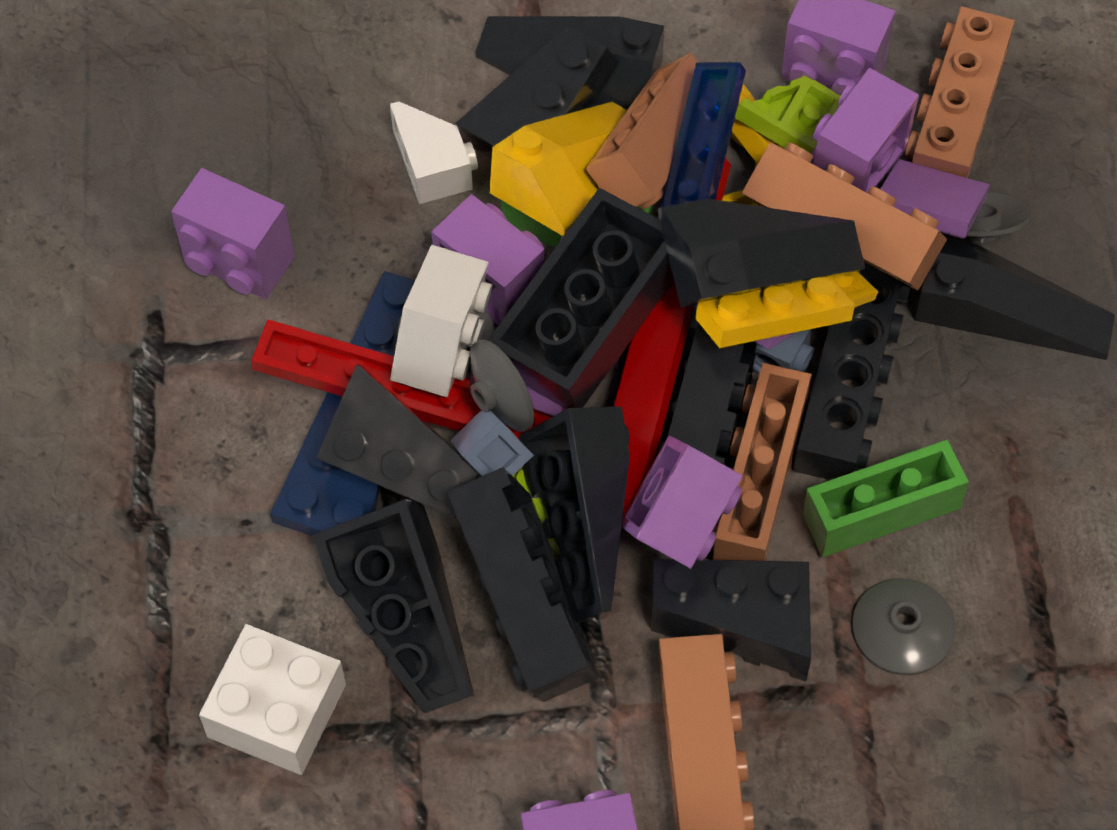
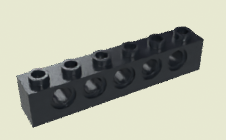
M865 262V269L857 272L878 291L875 300L880 303H865L855 307L852 321L829 325L797 447L794 472L832 480L855 472L856 468L864 469L867 467L873 441L864 439L867 425L877 426L883 398L874 396L877 383L887 385L894 356L886 355L885 350L887 342H898L904 315L895 313L898 301L907 303L911 287ZM864 339L870 342L871 344L860 345L855 343L853 340ZM853 380L861 386L849 387L843 384L842 381ZM843 422L851 428L840 430L834 428L830 423Z

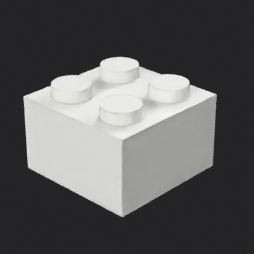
M431 245L403 307L390 380L444 397H448L455 379L464 380L470 364V351H467V349L480 340L485 320L479 319L478 311L485 312L492 291V284L485 282L488 261Z
M245 624L199 714L207 737L302 775L346 686L341 661Z

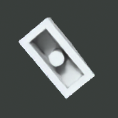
M399 101L391 103L393 132L418 203L422 204L472 190L471 171L478 169L477 158L472 143L463 144L458 127Z

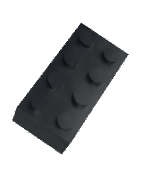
M599 187L488 339V341L497 345L509 357L527 387L566 409L583 408L674 281L660 219Z

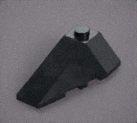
M620 16L487 17L476 49V58L508 75L516 71L567 25L607 46L619 64L592 107L613 102L628 110L654 72L660 68L663 60L664 26Z
M702 199L658 209L681 308L697 305L698 302L722 298L726 295H737L766 289L771 286H782L807 281L816 277H832L865 269L854 220L714 199Z
M947 239L922 283L915 321L1107 360L1115 314L980 245Z
M622 406L568 408L520 434V441L534 455L524 464L527 484L532 498L542 499L548 518L542 523L546 538H555L559 546L561 556L558 561V572L576 622H585L612 610L630 460L628 447L630 436L628 428L624 424Z
M404 499L313 534L329 585L337 596L342 597L358 618L357 623L365 634L370 635L388 659V665L422 711L428 713L474 696L440 551L424 504Z

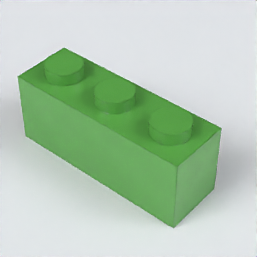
M947 439L807 488L802 515L823 558L961 509L969 481Z

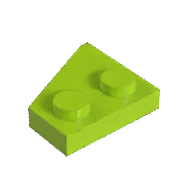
M802 76L792 80L788 86L779 85L767 90L763 98L754 102H751L749 98L742 100L732 117L774 141L784 149L788 142L812 154L817 146V141L813 139L816 127L825 114L834 115L840 107L838 103L841 96L819 82Z

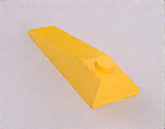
M613 102L523 126L492 147L490 194L564 237L599 189L597 183L586 170V167L627 110Z

